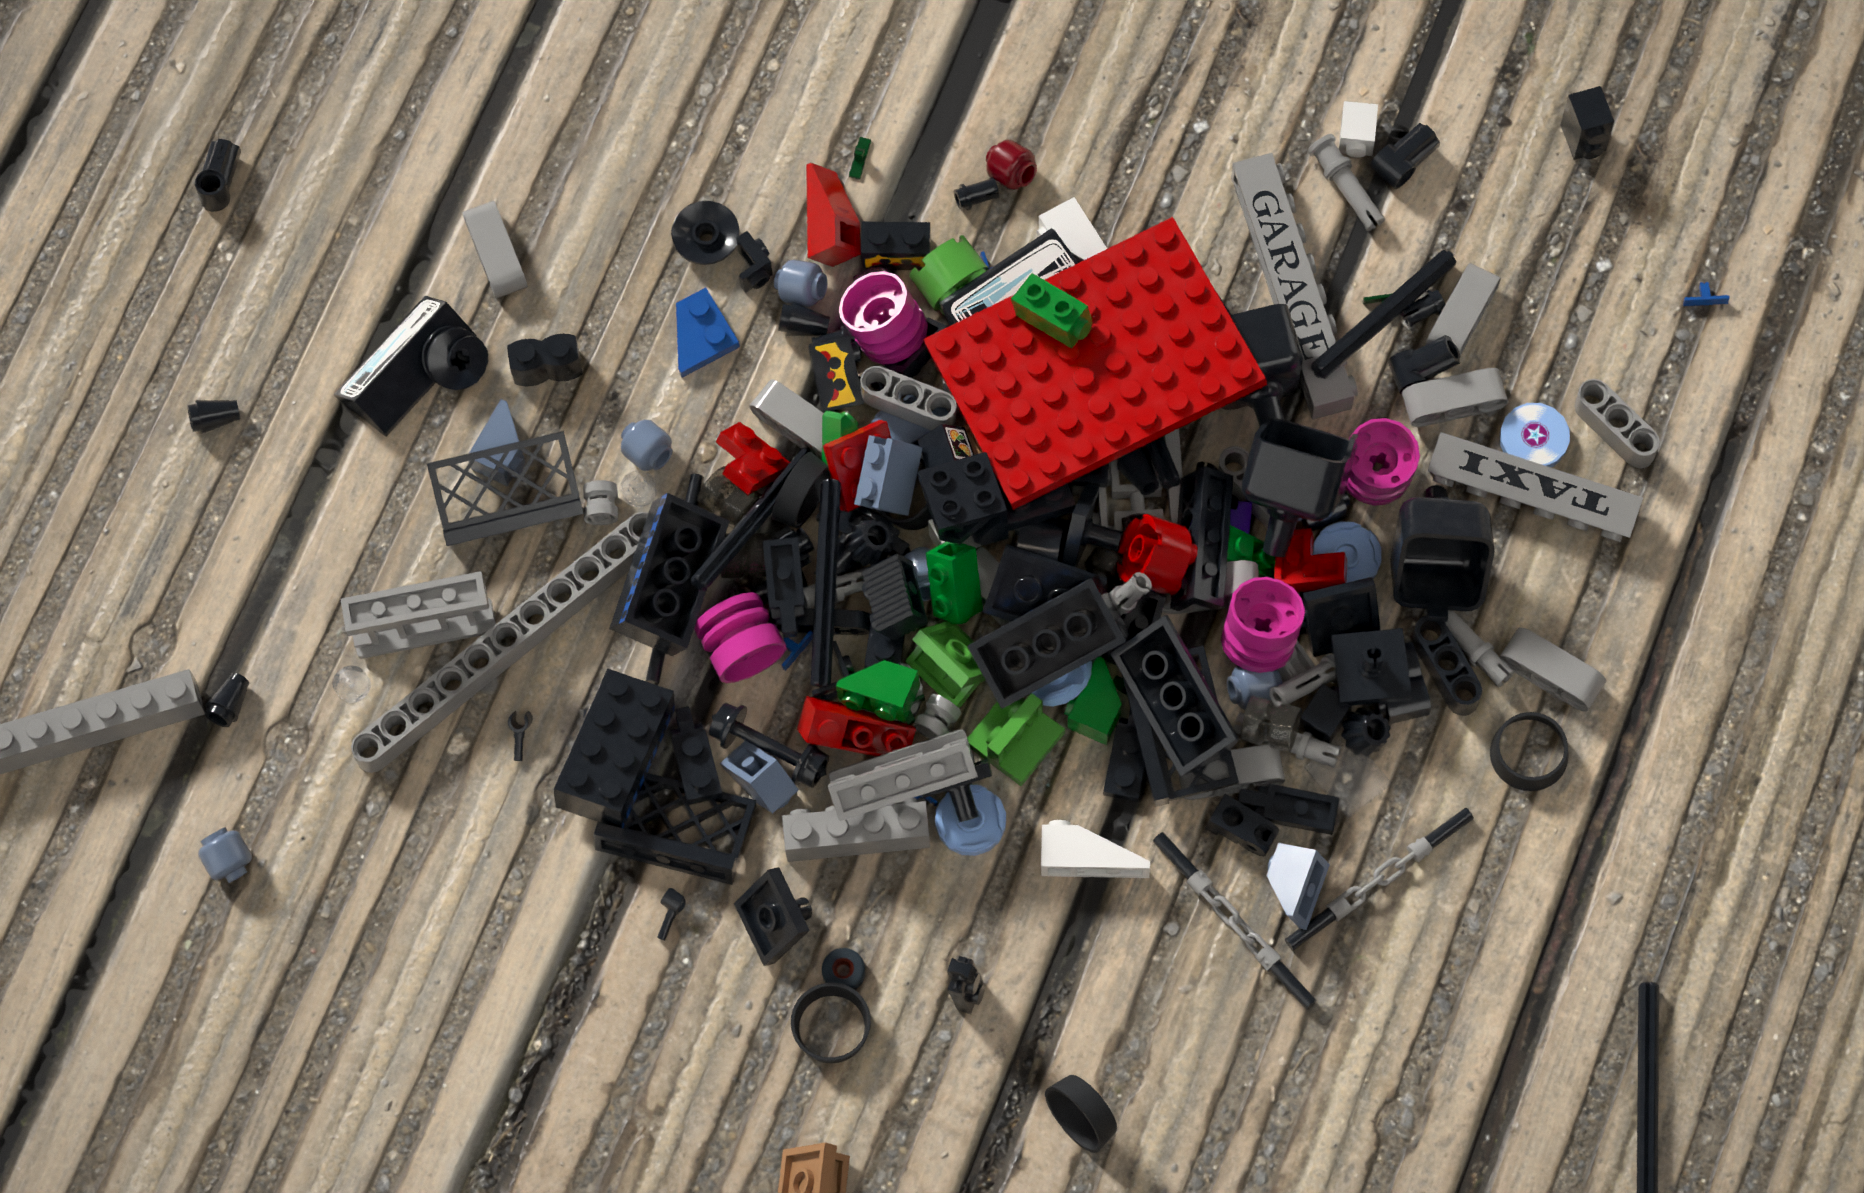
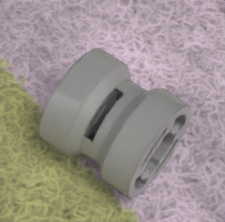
M596 480L583 485V498L587 501V506L584 508V521L591 525H609L618 521V507L614 503V500L618 497L616 483Z
M931 694L926 702L927 709L923 714L917 716L913 726L928 739H933L948 734V727L951 723H955L958 720L961 711L946 698L937 694Z

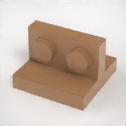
M829 1143L784 1149L778 1193H846L850 1156L837 1153V1145Z

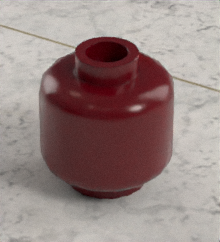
M1004 140L992 146L987 152V175L990 178L993 177L1002 186L1016 190L1029 185L1034 179L1037 172L1035 155L1026 147L1013 140Z

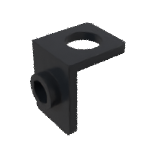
M833 641V656L841 677L844 678L854 674V668L849 655L842 656L837 641ZM837 682L831 683L830 686H823L812 690V697L829 701L837 699Z

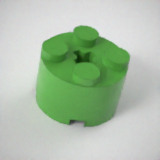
M960 235L958 243L952 238L922 259L925 266L920 271L914 267L909 278L935 311L940 310L945 315L939 302L989 270V268L965 236Z

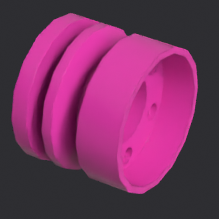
M885 271L869 273L851 284L841 298L839 307L841 320L855 338V341H857L862 352L872 362L880 364L898 363L916 352L922 345L923 339L926 338L928 323L925 314L913 299L905 283L896 274Z
M1387 418L1371 419L1359 425L1353 432L1358 435L1357 449L1346 490L1362 503L1373 506L1386 505L1401 498L1409 488L1420 458L1419 446L1411 430L1400 422ZM1376 462L1383 465L1379 472L1372 469Z
M1269 577L1252 578L1240 584L1232 595L1222 630L1221 643L1225 654L1234 664L1242 669L1256 673L1273 672L1285 666L1293 655L1297 637L1303 623L1305 608L1302 598L1293 587L1278 579Z
M742 593L730 597L710 608L696 621L694 631L698 639L702 640L704 650L713 652L710 660L721 682L735 683L748 679L773 665L787 650L786 644L776 625L767 624L770 619L769 612L763 608V601L757 593Z

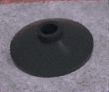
M699 201L688 205L679 212L673 222L671 236L675 249L684 259L699 265H710L726 259L737 246L736 238L740 236V229L737 218L729 208L713 201ZM705 234L713 237L709 241L701 240V237Z

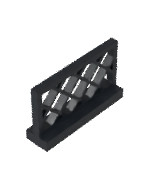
M564 431L427 463L446 546L584 514ZM559 440L562 454L555 466L537 456L544 443ZM538 445L533 453L525 448ZM519 449L530 456L521 474L503 464L510 451ZM504 453L499 461L491 457L492 455ZM486 458L496 464L487 482L468 472L475 459ZM534 459L552 469L542 487L524 477ZM562 460H564L566 473L558 469ZM470 461L465 469L457 465L458 463ZM451 466L460 471L462 475L454 488L450 490L439 483L436 469ZM500 467L518 478L508 495L490 485ZM555 472L568 479L571 489L570 494L557 497L545 489ZM465 476L483 485L474 503L455 493ZM521 480L539 490L532 503L523 505L511 498ZM487 488L505 499L498 511L488 513L477 506ZM441 490L449 494L445 503L443 500ZM542 493L550 497V499L538 501ZM452 497L471 507L464 519L449 522L446 507ZM508 501L516 505V507L504 509ZM474 509L483 514L475 517H470Z
M1204 645L1188 649L1192 657L1199 656L1202 668L1200 672L1217 699ZM1123 677L1155 807L1169 804V801L1239 784L1230 750L1226 756L1218 759L1227 764L1230 777L1215 781L1203 774L1208 766L1205 765L1199 771L1191 772L1196 777L1188 788L1174 791L1171 777L1176 767L1173 764L1171 769H1168L1166 758L1170 761L1172 760L1167 752L1164 751L1161 741ZM1200 778L1203 779L1204 781L1208 782V783L1196 785V784L1198 783V781L1200 780Z
M647 773L642 784L644 790L638 793L634 804L648 797L656 810L638 818L632 808L630 816L633 821L624 825L623 828L597 822L593 834L595 850L733 885L737 873L736 867L756 808V800L722 792V798L709 801L712 808L695 816L690 806L687 805L685 796L682 795L684 790L681 781ZM663 789L674 791L678 799L662 807L653 795ZM683 806L690 819L673 827L665 814ZM732 806L746 809L744 817L732 824H729L722 811ZM717 814L724 828L707 836L700 822ZM660 817L668 829L658 835H652L647 833L643 825ZM695 826L702 839L692 844L682 842L678 833ZM739 829L738 835L736 836L734 831ZM729 834L735 844L732 854L716 851L712 842Z

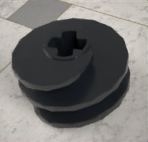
M447 325L434 331L425 342L422 351L424 371L432 381L444 388L452 390L467 389L477 383L485 373L488 364V350L482 340L469 330L460 326Z

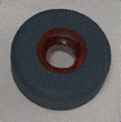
M848 948L833 950L825 957L822 963L823 980L825 983H840L856 990L865 978V964L862 957L854 950ZM841 965H846L849 967L850 972L846 976H841L837 972L838 968Z

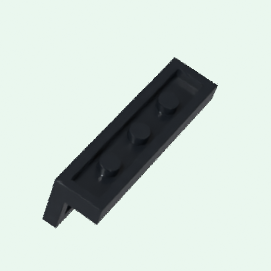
M1203 466L1181 478L1177 524L1188 529L1192 543L1197 545L1198 552L1195 561L1188 565L1186 573L1182 578L1180 590L1174 595L1171 594L1170 609L1181 611L1193 604L1217 610L1224 605L1233 475ZM1193 485H1195V491L1192 495ZM1187 585L1186 595H1184V589Z

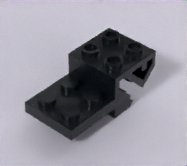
M986 452L918 471L919 482L939 540L962 544L972 535L974 542L977 544L988 545L1009 539V531L1071 514L1076 507L1067 483L1012 510L995 478Z

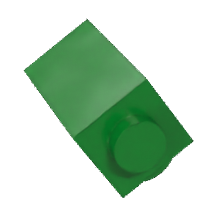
M1033 273L1029 275L1011 298L1016 316L1071 349L1079 339L1083 340L1091 330L1093 322L1088 305Z
M944 542L926 552L933 616L947 620L951 624H963L969 621V618L983 611L976 547L964 543Z

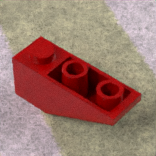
M814 163L807 164L808 258L834 267L861 255L860 222L837 173Z
M809 696L805 698L797 726L798 732L806 743L872 756H880L911 746L916 732L914 726L895 720L886 721L879 718L876 714L864 710L856 711L847 708L839 702Z

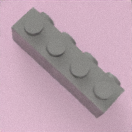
M916 798L907 799L897 804L839 821L834 806L827 807L822 812L811 813L809 809H796L791 811L790 815H782L787 862L930 848L926 801L918 802Z

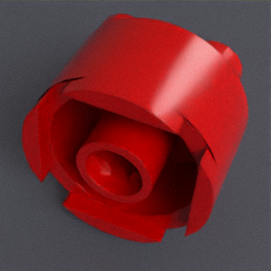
M1143 514L1144 518L1142 520L1135 518L1128 525L1120 541L1118 553L1123 554L1122 565L1117 563L1119 577L1124 582H1127L1132 575L1140 572L1147 575L1152 584L1150 590L1161 594L1169 593L1174 595L1180 590L1182 578L1186 573L1188 565L1192 564L1197 557V545L1192 543L1191 535L1186 527Z

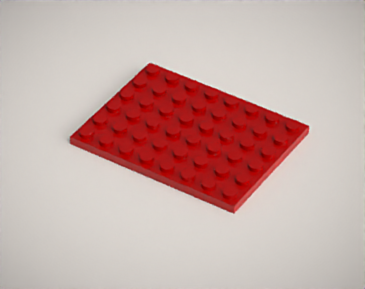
M1173 217L1045 279V281L1088 305L1093 322L1091 330L1083 340L1079 339L1072 349L1016 316L1011 301L1014 295L923 339L982 453H987L995 478L1012 510L1267 385L1263 372Z

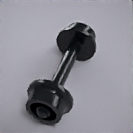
M724 703L718 712L712 715L713 721L709 729V735L720 741V746L723 749H727L737 736L795 766L791 778L795 785L801 783L814 788L821 777L827 775L826 767L829 762V755L818 749V745L809 744L801 754L743 724L747 714L746 706L740 705L736 707L729 703Z

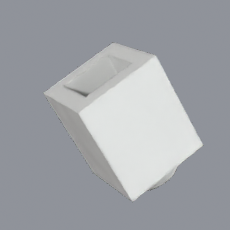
M1344 101L1339 140V151L1341 153H1346L1348 156L1355 158L1364 157L1365 155L1372 156L1378 104Z

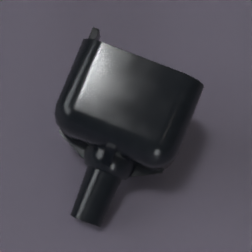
M1274 304L1230 315L1263 372L1267 385L1221 408L1224 410H1235L1248 406L1254 410L1259 426L1268 418L1284 420L1280 399L1294 393L1298 388L1303 363L1302 350L1288 305Z
M1268 418L1254 434L1242 480V492L1248 501L1265 507L1270 515L1263 545V551L1266 554L1274 557H1286L1297 522L1302 519L1323 521L1332 515L1345 494L1357 449V434L1353 433L1350 439L1278 418Z
M1439 485L1428 487L1424 491L1423 497L1410 498L1403 502L1399 509L1390 558L1393 597L1396 603L1403 607L1426 609L1428 620L1448 622V610L1466 612L1476 610L1483 605L1495 553L1491 516L1488 509L1482 503L1476 501L1449 499L1447 490Z

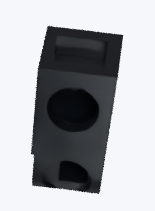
M1226 793L1205 827L1215 835L1219 833L1232 842L1239 843L1246 850L1263 857L1266 856L1279 833V829L1274 823Z

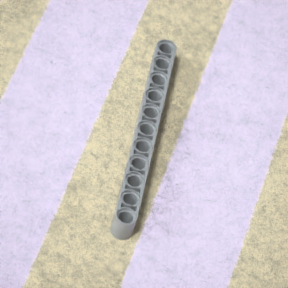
M638 512L628 518L359 733L351 745L352 754L359 767L369 773L378 772L625 575L630 569L640 539L636 532L644 527L648 512ZM616 549L625 551L623 557L619 559L609 557V554ZM588 571H596L597 573H599L598 576L591 581H586L582 579L584 573ZM566 592L571 594L570 599L566 602L559 603L554 600L560 593ZM539 614L544 616L543 620L538 624L532 625L527 623L532 615ZM507 636L517 638L516 642L511 646L504 647L500 645L501 640ZM479 658L489 660L484 668L476 669L472 667L473 663ZM452 680L461 681L458 689L454 691L445 690L448 682ZM425 702L434 704L433 708L427 713L417 712L418 707ZM402 724L406 726L405 731L400 735L393 736L389 734L391 728L395 725ZM372 746L378 748L377 753L373 757H361L362 752L366 748Z

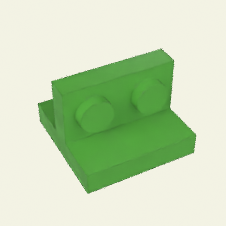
M947 621L920 629L912 639L917 644V647L905 662L912 669L918 670V675L940 696L951 701L958 708L964 704L980 682L986 681L967 647L974 641L957 624H951Z
M1031 693L1026 699L1021 698L1002 709L998 702H996L967 739L970 748L984 759L988 758L990 764L1022 786L1065 734V728L1043 713V701Z

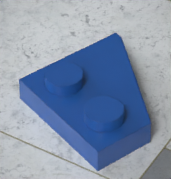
M706 287L676 303L678 369L682 378L740 347L738 339Z

